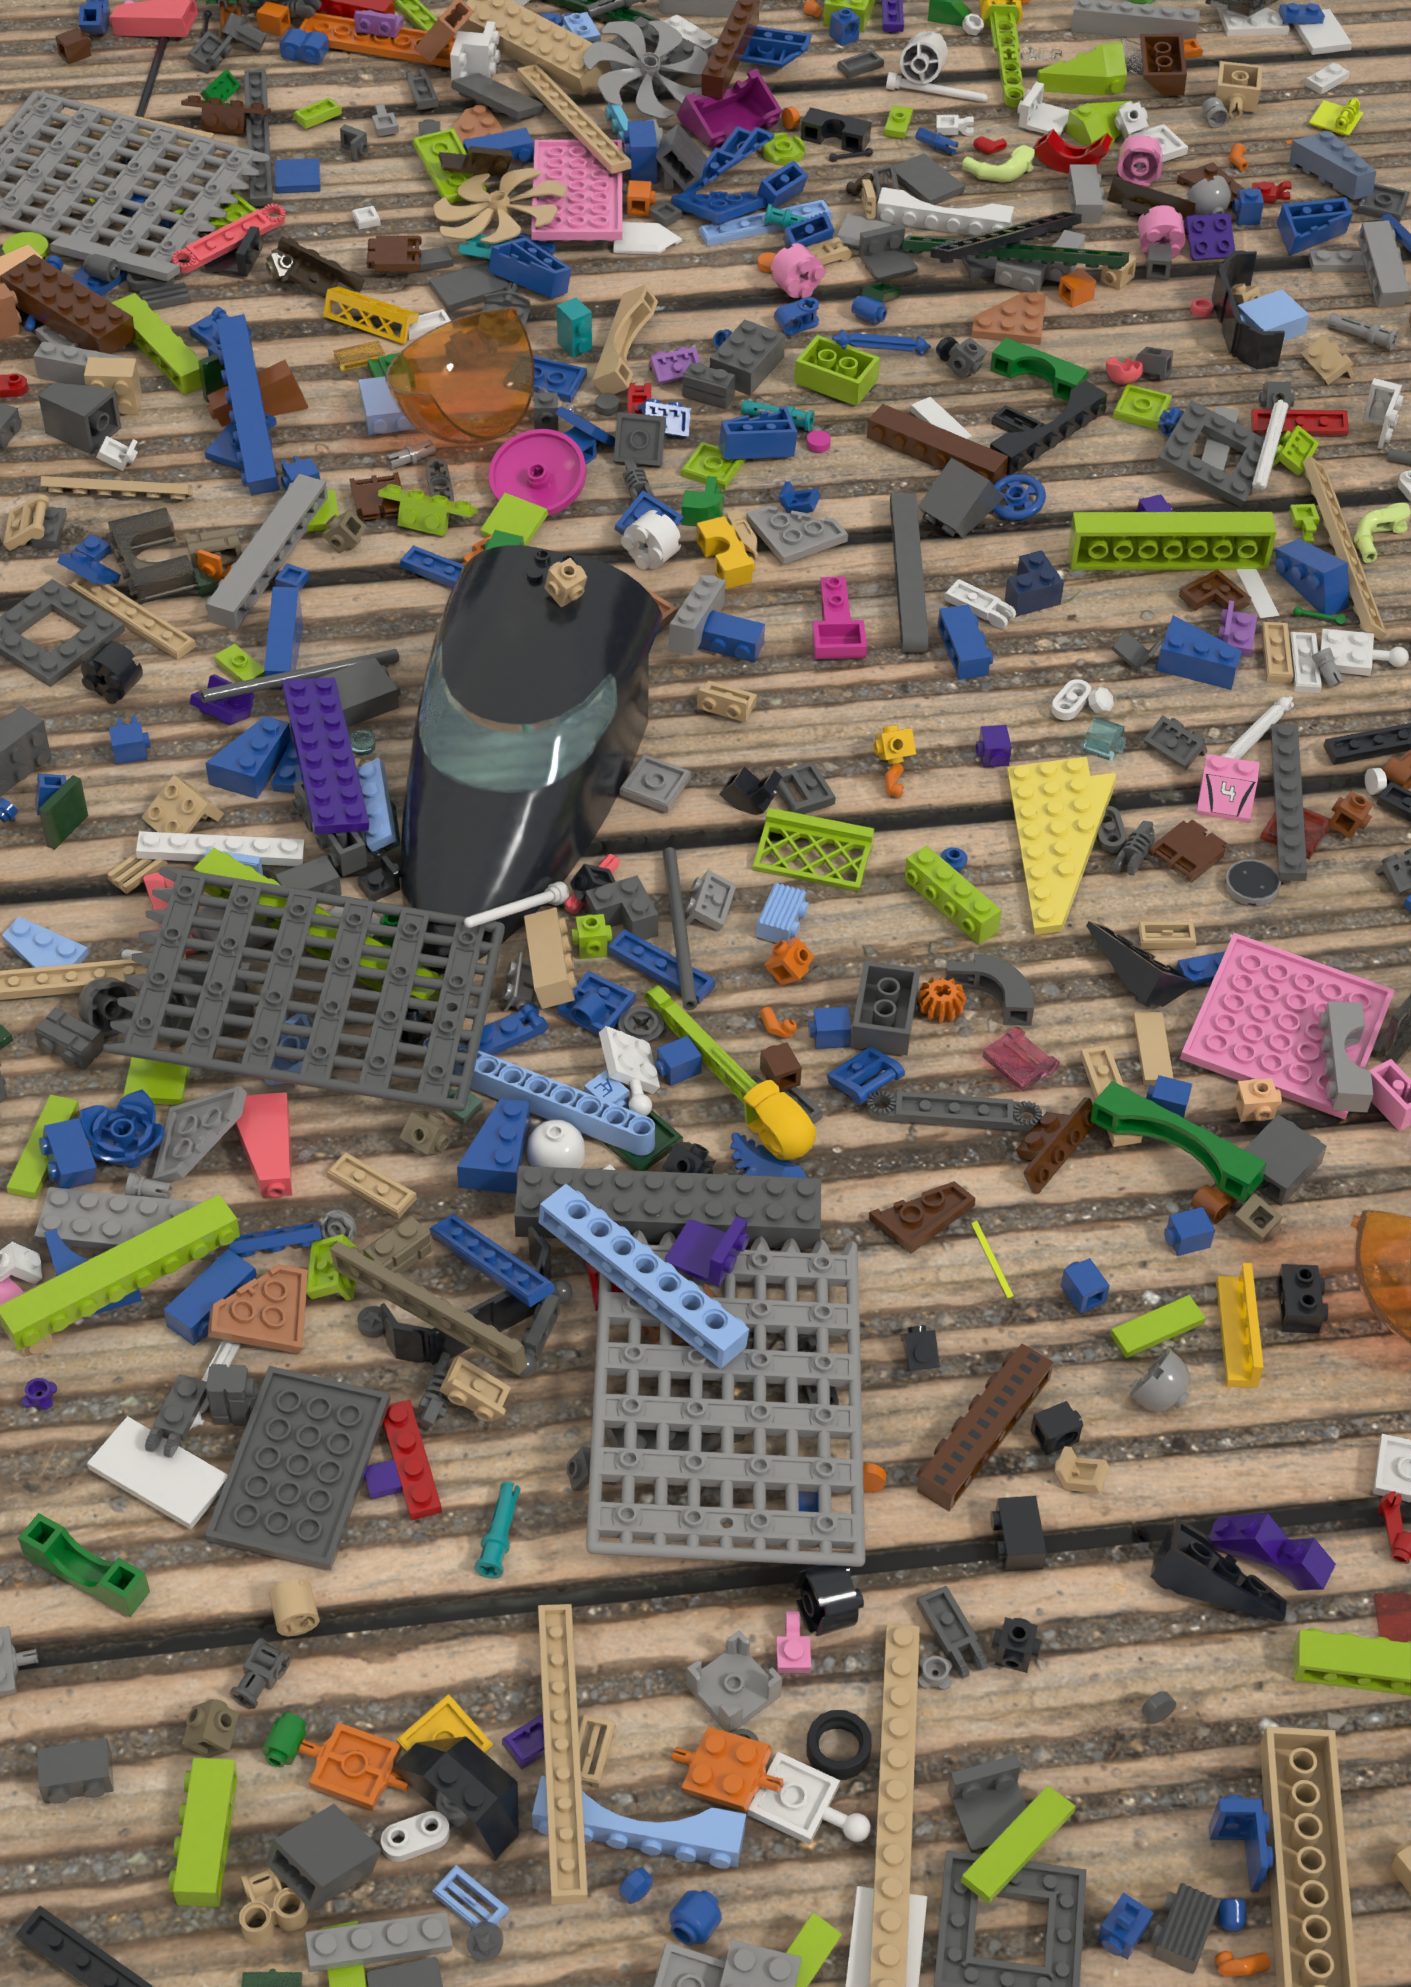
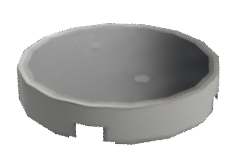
M1254 859L1241 860L1234 863L1228 869L1225 879L1226 891L1234 900L1244 905L1249 903L1256 904L1255 906L1271 903L1277 897L1281 881L1278 880V873L1272 866Z

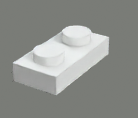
M1332 63L1307 77L1305 86L1322 95L1348 80L1350 71L1344 69L1339 64Z

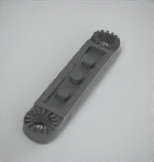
M877 1090V1092H873L868 1096L866 1106L867 1113L877 1120L1031 1131L1040 1123L1039 1121L1042 1117L1040 1106L1036 1105L1035 1102L1031 1103V1101L1016 1102L1013 1099L904 1091L893 1093ZM876 1102H885L889 1107H886V1110L885 1108L878 1110V1107L875 1108L874 1104ZM1028 1112L1033 1114L1035 1118L1029 1119V1121L1026 1119L1025 1121L1024 1118L1021 1119L1020 1114Z

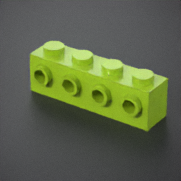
M926 845L906 858L904 880L975 943L979 945L999 932L1002 910Z

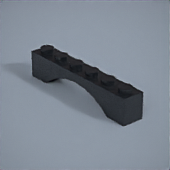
M1086 380L1070 391L1067 407L1055 420L1033 430L1005 433L990 443V449L1008 456L1006 474L1012 475L1016 471L1023 469L1025 465L1034 459H1038L1049 449H1053L1064 439L1071 437L1073 433L1082 427H1086L1097 417L1102 416L1107 408L1108 393Z

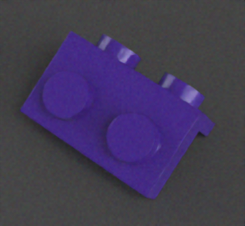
M213 674L209 677L207 689L232 684V682ZM199 691L191 694L189 704L199 708V711L202 713L211 714L219 718L224 724L232 725L250 718L254 693L203 703Z

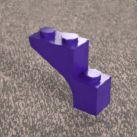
M1268 1513L1219 1516L1208 1536L1213 1541L1210 1547L1214 1550L1268 1566L1285 1576L1298 1591L1324 1590L1336 1565L1315 1538L1289 1539Z

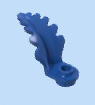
M732 1133L731 1138L733 1142L730 1148L736 1151L732 1153L731 1157L734 1160H740L735 1164L737 1170L747 1168L743 1175L807 1178L800 1165L793 1164L792 1160H779L770 1152L765 1154L763 1145L755 1147L753 1139L747 1141L746 1135Z

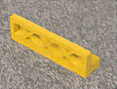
M339 286L327 289L323 317L402 344L407 342L409 325L417 323L419 316L418 313ZM333 301L339 303L343 312L340 314L331 312ZM354 308L358 309L363 317L360 321H355L350 313ZM372 316H379L383 326L375 328L370 320ZM392 323L402 324L400 336L394 334L390 327Z
M1243 1263L1239 1277L1218 1276L1216 1280L1226 1387L1258 1388L1264 1366L1252 1263Z

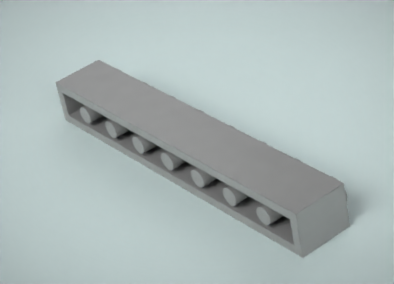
M299 474L294 482L289 484L287 492L277 501L272 513L266 516L262 527L255 532L252 541L248 546L244 547L241 556L236 563L232 564L227 576L219 582L217 590L207 599L206 610L208 611L209 622L234 630L239 628L305 534L309 523L328 499L326 481Z

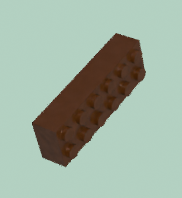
M35 254L0 275L1 284L5 283L10 291L13 290L18 300V304L15 305L16 307L32 315L36 320L56 333L66 337L70 342L78 344V347L81 349L113 354L135 339L133 316Z

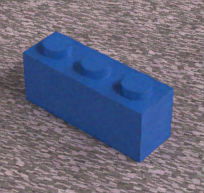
M526 128L463 140V147L466 152L469 146L511 150L513 160H522V163L534 161V142Z
M969 604L939 609L937 628L958 680L988 676L989 665L993 663L992 651L987 649L985 645L984 632H980L977 615L972 613Z
M711 611L706 620L701 643L698 648L755 663L764 644L765 624Z
M227 1249L163 1309L167 1327L195 1346L202 1338L208 1337L210 1310L213 1304L222 1298L226 1299L231 1296L238 1288L251 1280L257 1279L255 1267Z

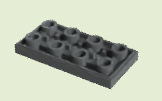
M480 73L452 80L451 88L458 91L460 96L471 97L475 99L477 104L487 105L496 113H504L513 121H520L524 117H534L535 114L544 112L545 104Z

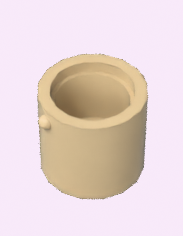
M301 1578L289 1579L276 1584L270 1590L269 1597L278 1633L284 1636H297L311 1631L318 1625L320 1621L311 1583L308 1580Z

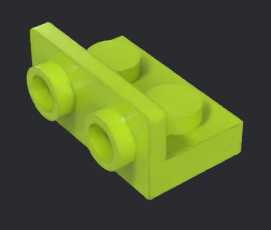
M1299 425L1291 432L1286 430L1279 439L1281 444H1278L1272 468L1280 461L1299 476L1305 470L1303 462L1310 456H1313L1319 442Z
M344 1234L312 1242L306 1294L311 1299L339 1293L345 1300H353L357 1282L335 1270L330 1248L338 1241L358 1250L357 1246Z

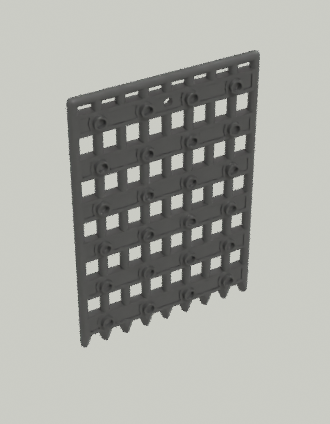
M166 866L160 868L159 874L175 883L173 887L152 890L153 896L167 902L168 905L164 909L145 911L146 917L161 924L160 930L139 932V939L155 947L151 952L132 954L133 961L148 969L144 974L125 976L127 984L141 991L139 996L117 999L119 1006L134 1014L132 1018L110 1021L111 1028L127 1036L125 1041L105 1043L103 1050L106 1053L459 1112L465 1110L505 931L503 923L490 921L467 928L464 925L466 916ZM211 885L232 890L229 899L203 895L205 886ZM261 895L288 898L285 908L261 905L259 904ZM317 903L343 907L341 918L315 914ZM199 906L225 910L223 920L197 916ZM373 913L400 917L398 926L393 927L371 923ZM255 916L282 919L279 930L253 926ZM429 922L456 926L454 936L427 932ZM311 925L337 928L336 939L309 935ZM193 927L219 931L216 942L190 938ZM485 931L493 932L490 943L483 942ZM373 934L394 938L392 948L367 945L365 944L367 935ZM249 936L276 941L273 951L247 947ZM424 943L451 947L449 958L422 954ZM310 946L332 950L330 961L304 957L305 947ZM186 949L212 953L210 964L184 960ZM480 952L488 954L486 964L478 963ZM362 955L388 959L387 970L360 966ZM243 958L270 962L267 973L240 969ZM424 965L446 969L444 979L416 975L418 966ZM300 968L327 972L324 983L297 978ZM179 971L206 975L203 986L177 982ZM475 974L483 975L481 986L473 985ZM356 978L384 981L382 991L377 992L354 988ZM237 980L264 984L261 995L234 991ZM413 987L441 991L439 1001L411 997ZM294 989L321 994L318 1005L292 1001ZM179 993L199 997L197 1007L170 1004L172 994ZM470 996L478 997L476 1008L468 1007ZM351 999L378 1003L376 1014L349 1010ZM230 1002L257 1006L255 1017L229 1014ZM408 1008L436 1013L434 1023L406 1020ZM449 1008H454V1009H456V1011L451 1012V1011H448L447 1009H449ZM288 1012L315 1016L313 1026L307 1027L285 1023ZM166 1015L193 1019L190 1031L164 1027ZM465 1018L473 1019L471 1030L463 1029ZM345 1021L373 1026L370 1037L343 1033ZM224 1025L251 1029L248 1040L221 1036ZM403 1031L431 1035L428 1047L400 1042ZM282 1034L308 1038L307 1049L302 1050L279 1046ZM159 1038L186 1042L183 1054L156 1049ZM460 1040L468 1041L466 1053L458 1052ZM344 1044L367 1048L365 1059L337 1055L339 1045ZM217 1047L243 1051L242 1063L214 1059ZM397 1054L425 1058L423 1069L395 1065ZM275 1058L303 1061L300 1073L273 1069ZM455 1063L463 1064L461 1076L453 1075ZM340 1067L362 1071L359 1083L332 1079L333 1068ZM392 1076L420 1081L418 1092L389 1088ZM450 1086L458 1087L456 1099L448 1098Z

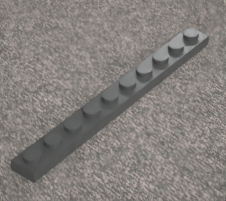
M266 69L244 70L246 105L251 106V103L254 102L264 103V107L268 108ZM246 113L248 149L270 156L269 162L255 161L252 166L259 170V175H249L251 206L265 207L268 204H273L268 114Z

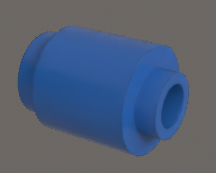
M858 295L852 304L851 312L857 318L878 325L887 316L884 302L865 295Z

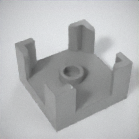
M740 1630L726 1640V1652L702 1669V1662L699 1659L687 1668L686 1687L724 1731L729 1733L741 1727L780 1698L782 1689V1677L776 1670L771 1667L768 1676L749 1655L750 1642Z

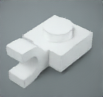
M937 115V133L940 132L944 136L958 135V131H961L965 136H973V128L966 126L974 125V117L958 119V115Z

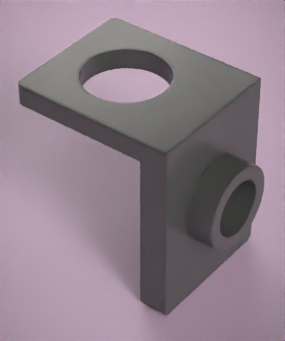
M1124 631L1111 649L1137 671L1153 656L1163 641L1160 639L1147 650L1127 631Z

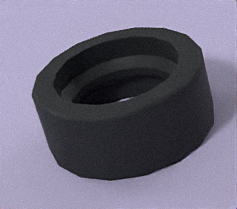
M831 1710L819 1715L812 1722L807 1733L806 1743L807 1758L812 1768L838 1780H847L857 1776L866 1767L871 1754V1732L866 1722L857 1714L846 1710ZM832 1729H843L851 1732L859 1742L857 1755L846 1761H835L827 1758L819 1749L821 1735Z

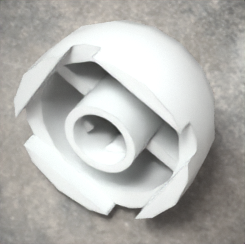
M563 1120L543 1122L532 1131L528 1138L527 1161L534 1167L581 1168L585 1162L584 1139L580 1131L569 1122Z

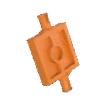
M338 1722L331 1737L322 1746L303 1739L299 1747V1754L316 1759V1768L309 1780L310 1788L373 1811L381 1793L388 1785L404 1792L409 1790L410 1785L392 1770L401 1752V1745Z
M708 1726L699 1747L694 1752L675 1747V1752L672 1753V1761L689 1765V1771L681 1787L684 1794L747 1813L752 1798L760 1788L780 1793L781 1788H783V1778L766 1774V1765L772 1753L770 1744Z

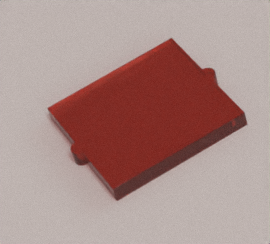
M1400 1591L1399 1594L1375 1593L1374 1601L1379 1637H1385L1390 1641L1406 1643L1411 1641V1594H1405L1403 1591Z

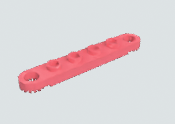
M268 204L261 210L258 209L187 245L186 248L180 251L177 250L172 256V263L180 265V273H189L238 248L250 226L259 227L260 236L281 226L285 221L284 208H281L280 205L277 206L278 204ZM270 213H275V214H278L279 216H278L277 218L275 217V219H274L273 217L271 218V216H269V214H270ZM186 259L189 261V263H184L183 265V263L180 264L178 260Z

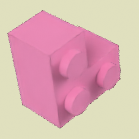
M1390 1059L1369 1070L1373 1087L1371 1102L1400 1132L1411 1126V1078Z

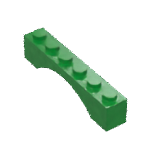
M1111 1081L1093 1102L1091 1122L1115 1135L1132 1134L1148 1136L1181 1148L1206 1168L1220 1191L1243 1203H1246L1263 1181L1266 1161L1233 1145L1230 1141L1212 1134L1205 1128L1193 1124L1180 1115L1172 1113L1155 1102L1132 1092L1127 1087Z

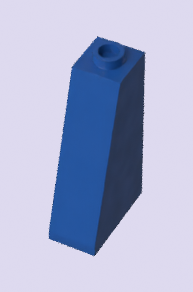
M273 587L264 666L265 676L296 670L303 629L300 594L297 587ZM282 686L272 688V690H282Z

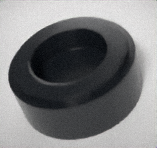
M953 337L943 338L937 344L936 354L941 360L948 362L951 357L949 351L958 342Z

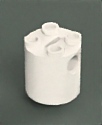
M923 31L910 39L900 56V68L907 80L915 84H926L938 76L948 57L947 45L942 35Z

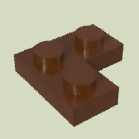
M1218 569L1181 588L1179 592V597L1195 611L1212 601L1217 602L1224 609H1228L1229 600L1234 601L1233 611L1237 612L1250 605L1251 597Z

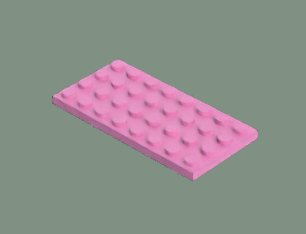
M535 140L534 169L539 170L542 175L533 177V188L542 182L554 180L566 186L567 192L563 198L552 195L533 197L532 206L554 205L558 211L552 222L541 227H535L536 218L532 216V240L541 242L548 240H561L564 242L571 240H584L587 242L593 240L611 242L622 240V172L611 174L579 140ZM612 140L622 151V140Z

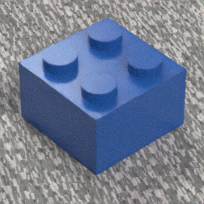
M654 120L628 121V130L623 131L625 144L623 153L631 160V169L625 170V174L630 176V181H649L651 184H657V140Z

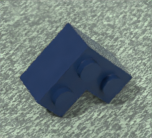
M1042 550L1019 556L1017 576L1007 578L1005 602L1015 609V617L1061 605L1064 581Z

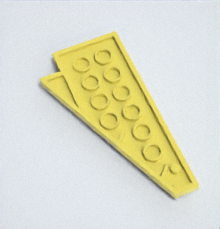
M1087 757L1007 767L1034 935L1063 931L1095 843L1099 826L1103 821L1106 807L1116 785V773L1090 776Z

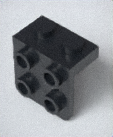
M250 226L238 248L205 264V270L247 277L263 247V238L260 237L259 227Z

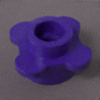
M43 1378L30 1380L25 1387L26 1396L21 1399L22 1405L26 1408L36 1406L42 1410L51 1408L53 1405L51 1399L53 1394L57 1392V1385Z

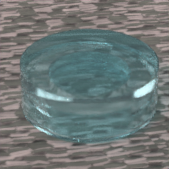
M359 730L352 733L349 737L352 751L356 755L365 756L371 754L376 748L375 736L369 731Z

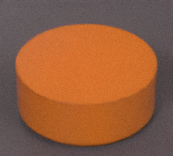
M794 106L784 108L782 110L783 125L788 130L797 128L800 124L798 110Z
M766 252L759 255V270L765 273H773L771 263L777 254Z
M872 1463L863 1464L865 1492H879L885 1487L887 1475L883 1468Z

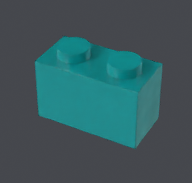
M577 297L557 305V343L572 358L592 350V312Z

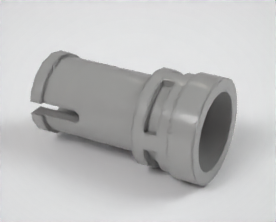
M1330 647L1311 656L1317 668H1320L1329 688L1334 687V685L1337 686L1344 681L1334 662L1335 658Z
M130 1173L126 1183L125 1195L170 1199L171 1193L160 1190H172L173 1185L171 1182L147 1179L146 1176Z

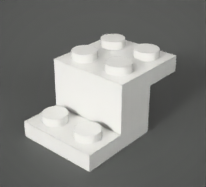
M487 21L484 33L458 31L450 54L452 80L477 73L491 79L492 75L496 74V63H499L500 50L496 49V44L499 43V31H496L495 22ZM452 89V93H459L458 91Z

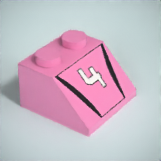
M1206 754L1196 814L1250 823L1260 763Z

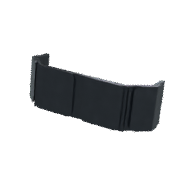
M1233 251L1223 260L1222 264H1219L1212 293V303L1214 304L1218 321L1222 324V333L1228 352L1232 354V357L1239 358L1241 362L1255 369L1278 367L1285 331L1264 332L1243 322L1231 290L1232 286L1240 283H1245V286H1251L1257 251Z
M531 1226L528 1228L529 1259L535 1266V1271L551 1280L550 1245ZM505 1290L467 1310V1312L472 1314L475 1319L486 1325H492L499 1332H502L534 1315L537 1305L539 1303L542 1304V1300L529 1307ZM385 1303L380 1305L383 1334L390 1351L396 1359L416 1363L427 1361L434 1365L438 1363L442 1352L450 1354L449 1359L470 1349L469 1346L437 1328L431 1329L399 1323Z

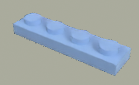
M376 758L357 768L369 819V831H365L367 846L372 852L396 841L385 764L380 758Z

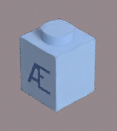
M607 1070L584 1085V1092L629 1109V1090L619 1081L609 1078Z

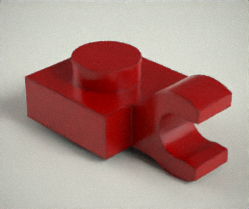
M1263 181L1252 183V189L1261 190L1264 203H1276V199L1289 200L1291 198L1290 192H1284V190H1292V184L1290 181H1283L1278 186H1275L1274 182Z

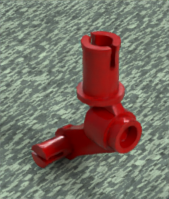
M1392 1491L1380 1500L1378 1513L1384 1516L1390 1550L1392 1551L1391 1558L1400 1563L1408 1564L1411 1559V1532L1403 1531L1400 1513L1402 1496L1400 1493L1395 1496L1396 1491Z

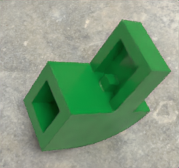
M707 476L705 492L685 490L682 503V516L684 517L681 525L697 527L699 522L722 517L724 494H721V487H717V477Z

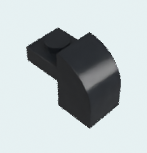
M743 767L729 778L719 795L740 811L752 815L762 814L767 810L779 791L777 785L782 776L776 770H773L763 779L759 780L746 767Z

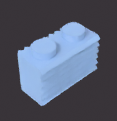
M778 882L774 883L757 921L756 937L775 943L783 939L786 941L797 937L800 929L799 919L806 917L809 908V902H805L806 891L799 888L795 889L794 887L790 888L788 885H779Z

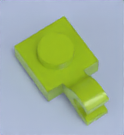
M1315 504L1290 505L1289 514L1294 528H1302L1303 541L1307 543L1314 542L1313 532H1316V527L1319 526L1320 521Z

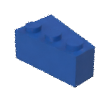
M1346 197L1282 204L1277 226L1287 252L1291 256L1347 233L1353 213Z
M524 237L493 246L488 272L549 298H556L568 292L572 268Z
M786 406L779 407L778 412L770 414L767 410L762 411L760 416L750 419L748 415L721 421L719 449L723 458L729 460L794 457L797 429Z
M1301 539L1294 540L1275 549L1276 571L1317 611L1322 614L1334 615L1349 608L1347 562Z
M1173 615L1160 649L1156 671L1232 690L1242 651Z
M267 716L260 719L205 762L209 785L258 799L278 768L291 739L289 723Z
M499 1099L457 1166L458 1188L506 1193L517 1192L519 1166H523L530 1127L529 1101Z

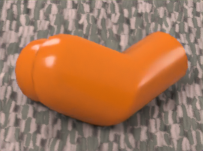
M1236 143L1231 147L1229 161L1240 171H1245L1249 166V163L1243 158V152H1246V147L1241 143Z
M894 763L885 773V791L890 797L900 798L903 795L902 790L904 786L897 783L898 778L904 771L903 766L899 763Z
M765 1007L759 1012L769 1034L787 1039L792 1037L797 1030V1024L792 1019L790 1021L789 1019H785L783 1022L778 1021L771 1007Z

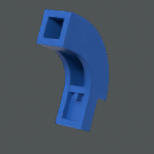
M86 0V5H80L79 26L84 34L107 33L110 16L109 0Z

